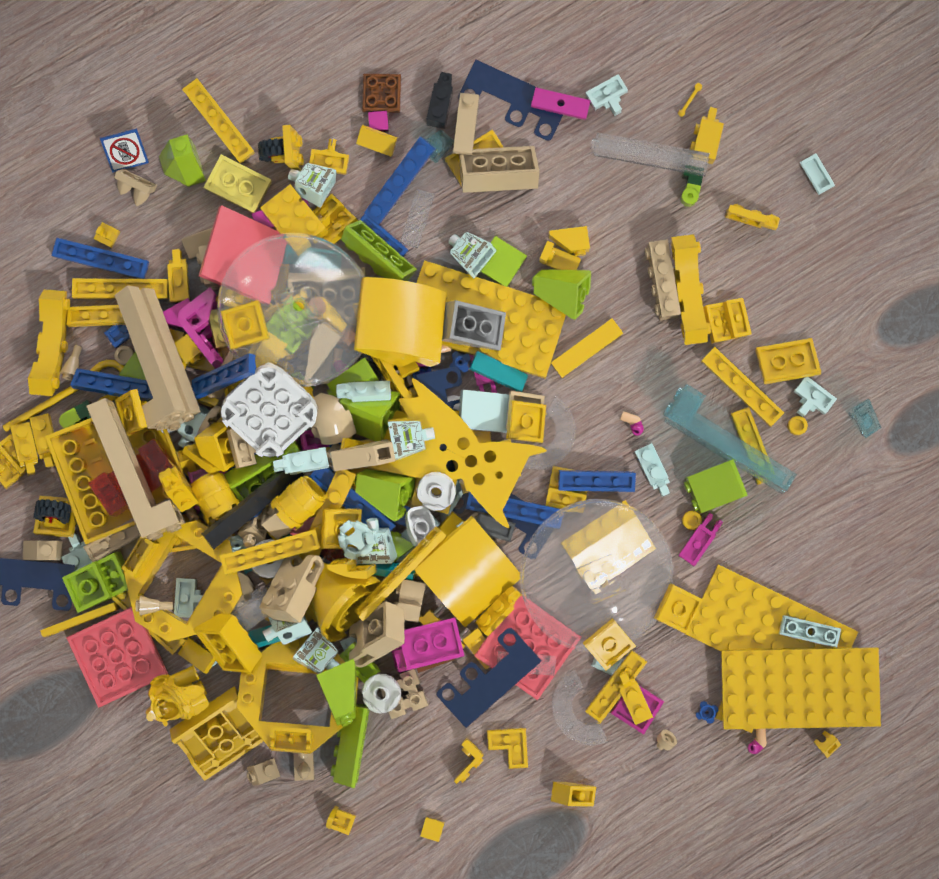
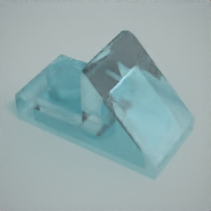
M439 130L426 140L436 148L430 159L437 163L454 144V140L442 130Z
M869 399L864 400L848 413L856 421L861 435L865 438L881 429Z

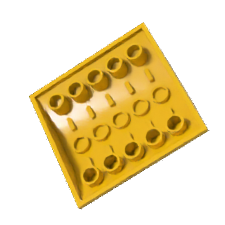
M141 401L142 406L147 403L146 401ZM92 418L45 436L85 544L92 543L136 525L135 521L120 526L131 520L133 516ZM146 427L128 436L157 505L169 498L158 477L159 473L167 468L171 469L176 466L185 479L186 476L181 468L168 430L163 429L164 432L162 433L161 430L148 429Z

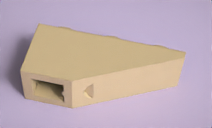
M387 439L330 452L334 471L376 466L396 461L393 444Z

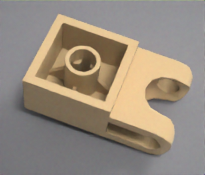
M299 555L285 558L273 578L266 595L263 597L259 609L273 620L300 623L317 590L315 585L324 567L321 557L308 555L303 560ZM313 562H315L314 569L310 570L313 565Z
M385 601L364 622L360 620L350 626L349 637L357 639V643L349 653V660L354 659L356 667L367 666L404 644V609Z

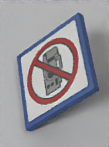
M137 128L100 138L112 173L121 169L149 163Z

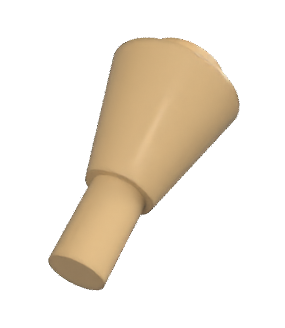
M74 346L72 355L60 371V374L63 375L62 378L72 381L76 369H79V356L82 347Z
M140 596V600H136V612H139L140 615L160 610H173V602H160Z

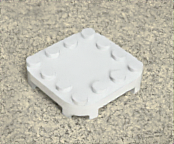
M268 362L256 368L254 375L245 378L226 396L222 404L221 415L225 426H230L256 450L257 455L261 457H279L309 427L312 428L316 422L318 406L313 397L279 366Z

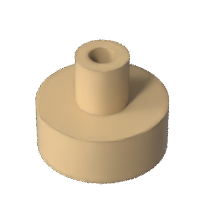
M662 730L657 735V747L660 750H671L677 744V739L672 732Z

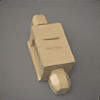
M262 512L239 528L238 535L243 539V545L246 548L253 547L266 537L267 530L261 525Z

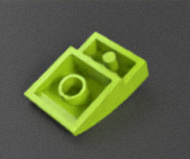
M121 551L112 553L62 577L77 613L128 591L124 571L121 569L125 563Z

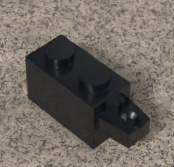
M441 72L437 83H434L426 118L427 126L441 129L446 128L453 96L452 74Z

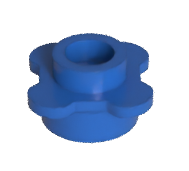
M454 352L452 354L453 362L450 364V367H458L462 372H467L469 369L468 361L471 359L470 355Z
M702 701L699 712L696 713L697 719L706 720L709 724L713 723L718 707L716 705L711 706L706 701Z

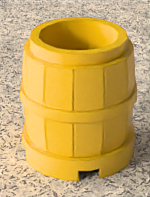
M219 471L208 473L191 484V489L198 501L197 506H199L204 514L207 525L212 524L211 520L213 519L218 521L240 503L239 499H236L225 476Z
M304 476L289 484L280 496H276L271 501L272 509L277 508L279 512L276 515L284 524L291 529L295 527V530H298L308 518L315 515L316 511L321 508L325 503L326 496L321 487L312 478Z

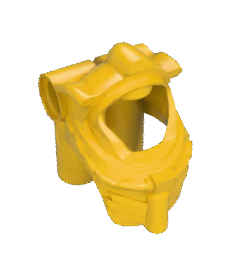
M194 665L171 676L167 674L159 675L150 682L151 687L148 691V696L151 702L150 707L145 712L148 721L155 719L162 722L164 726H167V721L176 720L178 718L190 720L192 716L200 714L208 707L207 692L202 681L200 680L192 684V682L200 679Z

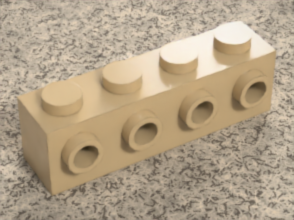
M668 239L649 242L647 248H645L646 260L649 259L650 264L648 274L649 278H652L653 281L651 291L652 296L656 298V304L654 305L656 316L659 315V321L678 318L681 315Z

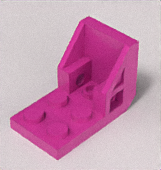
M209 287L179 310L178 322L216 369L221 367L224 360L208 341L212 337L209 317L211 310L221 309L222 304L215 301L217 295Z
M455 617L404 629V644L391 651L397 672L464 656Z

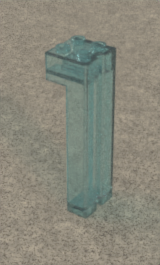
M688 384L684 388L679 387L673 398L676 401L674 404L669 403L664 411L665 423L725 460L730 461L734 459L738 468L777 492L783 494L789 489L797 476L796 473L696 413L706 395Z

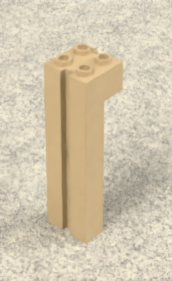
M128 285L116 293L115 298L153 396L152 400L142 406L147 428L174 431L179 429L184 422L193 420L194 416L201 411L155 290L149 288L139 290V287Z
M104 398L87 405L141 537L148 540L152 539L153 541L163 537V533L166 531L172 533L181 529V525L185 524L181 511L174 503L168 500L156 505L114 402Z

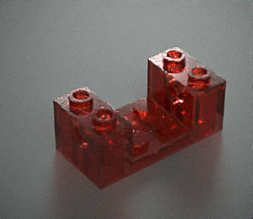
M154 438L137 449L139 454L136 455L151 493L162 486L158 477L159 473L167 468L171 469L176 466L161 442ZM114 471L111 473L103 472L88 483L109 516L117 517L129 509Z

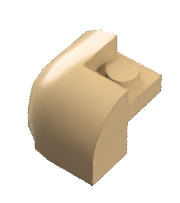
M320 393L313 398L316 401L318 410L316 422L312 426L311 431L314 437L321 440L323 445L340 443L342 438H350L357 433L349 409L345 410L338 402L339 398Z

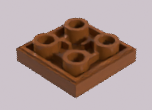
M363 74L362 111L400 113L401 74Z

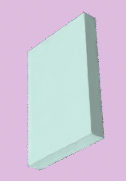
M461 390L459 416L471 430L507 433L506 423L509 394Z

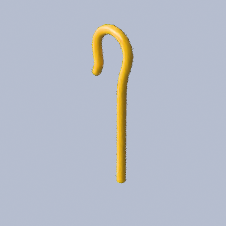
M106 359L98 362L90 371L99 372L103 368L114 367L121 372L124 365L119 364L116 360ZM71 386L2 425L3 429L6 432L11 430L10 426L25 422L79 389H73ZM105 395L101 397L99 400L106 398L110 401H113L117 399L118 396Z

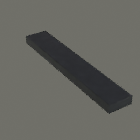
M285 470L276 472L205 530L202 536L214 550L269 505L289 484L303 477L304 474H285Z

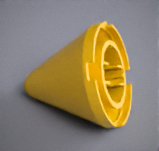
M313 562V565L310 570L314 569L315 562ZM324 563L323 570L315 585L317 590L311 600V605L321 634L328 641L336 642L345 638L347 635L344 632L351 625L361 620L354 610L381 581L374 576H370L368 579L345 577L327 569L328 563Z

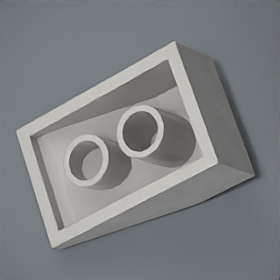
M457 300L446 302L442 341L499 351L501 350L506 313Z

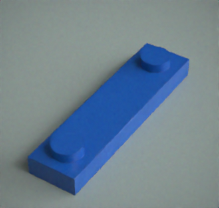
M559 470L558 490L635 492L636 473L629 471Z

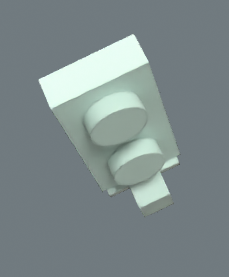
M390 381L336 385L337 398L352 399V402L390 400Z
M651 443L634 451L650 486L654 490L658 488L662 497L668 495L670 492L666 484L670 483L669 477L653 444Z
M326 448L284 455L281 460L273 461L274 472L285 470V474L290 473V475L329 468Z

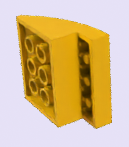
M363 277L354 350L399 367L412 362H418L429 367L439 364L446 292L409 281Z
M472 516L440 542L414 569L464 627L523 577Z

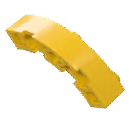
M694 234L671 237L672 259H674L675 263L673 271L681 311V331L684 344L708 342V334H711L710 323H706L701 294H704L703 284L699 281L698 253H701L700 242H696Z
M44 289L39 297V321H43V331L38 334L36 353L39 357L38 362H33L28 376L29 394L53 396L55 389L59 388V377L64 353L68 351L66 333L67 310L70 308V299H67V291Z

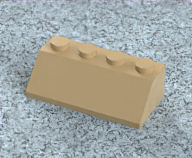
M534 146L473 149L472 155L459 154L463 193L538 189L539 167Z

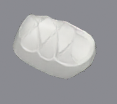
M425 506L411 508L405 514L408 537L412 545L416 547L437 526L430 510Z

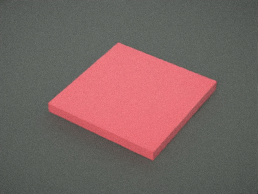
M221 205L217 211L199 276L248 298L259 300L260 303L268 306L271 303L287 242L277 230Z
M521 595L515 601L513 606L515 609L486 637L474 656L493 668L509 654L498 642V637L507 628H512L542 660L515 684L538 700L582 636ZM509 633L504 636L503 641L506 645L512 646L515 644L516 638L513 634Z
M132 607L66 637L98 708L149 685L159 675H169L148 629L135 622Z

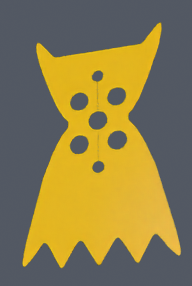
M412 378L418 397L399 399L408 417L388 420V422L420 421L422 429L434 428L435 439L424 441L426 449L394 462L370 467L421 479L431 472H441L448 475L452 480L462 479L468 490L484 509L502 526L509 528L503 508L529 456L544 453L547 450L539 446L521 443H479L469 426L454 410L426 386ZM462 437L467 438L470 443L469 447L464 450L457 446L458 440ZM441 444H445L447 446L446 451L440 450L439 447ZM489 450L494 451L496 454V460L491 463L484 459V454ZM469 455L475 456L477 458L476 466L468 467L465 464V458ZM455 460L458 463V469L455 472L447 470L446 464L448 461ZM496 472H502L503 477L501 479L496 478ZM481 473L484 475L485 482L482 485L474 484L473 476L475 474Z

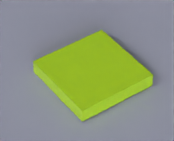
M495 236L491 244L496 249V252L480 272L500 285L508 287L527 258V255Z

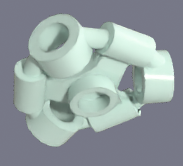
M348 520L339 527V546L343 548L344 556L348 559L355 560L360 556L365 557L373 550L374 544L377 543L376 532L370 530L367 524L360 521L351 522ZM354 527L355 532L347 536L345 533ZM365 532L367 544L365 543L363 533ZM349 544H350V545H354L355 547H357V548L359 549V551H358L356 548L347 547V546H348Z

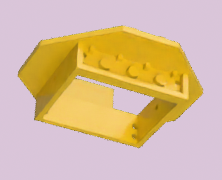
M197 520L182 524V528L175 532L166 531L163 533V537L153 541L152 539L148 540L147 538L140 537L121 568L124 571L135 622L168 642L196 635L193 631L196 626L218 614H231L243 595L238 572L225 575L221 565L187 622L168 610H160L144 615L136 612V600H140V596L145 597V592L178 538L183 539L221 562V555L233 552L229 539L223 541L213 550L202 536V533L209 527Z
M306 635L288 644H282L281 641L271 644L261 652L263 656L250 673L241 672L237 709L271 751L311 754L343 728L342 725L337 726L332 712L330 727L261 721L268 670L318 674L293 660V656L310 635ZM338 653L333 658L339 664L345 663ZM357 677V685H356V700H357V690H358V681H359V678H358V677Z

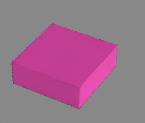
M387 111L368 112L370 128L381 132L389 131Z

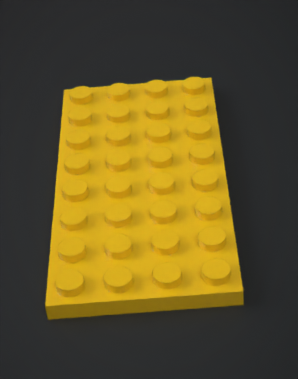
M424 260L417 280L418 284L446 292V302L457 300L506 313L501 350L465 346L442 341L443 346L472 356L479 351L502 362V364L546 379L566 317L564 313L538 296L478 277L473 279L469 274Z
M717 565L701 598L703 601L688 633L685 634L721 651L836 648L780 635L779 630L783 615L840 628L841 632L837 648H852L858 631L723 566ZM809 628L808 634L811 635L813 633V629Z
M878 647L721 650L723 729L881 727Z

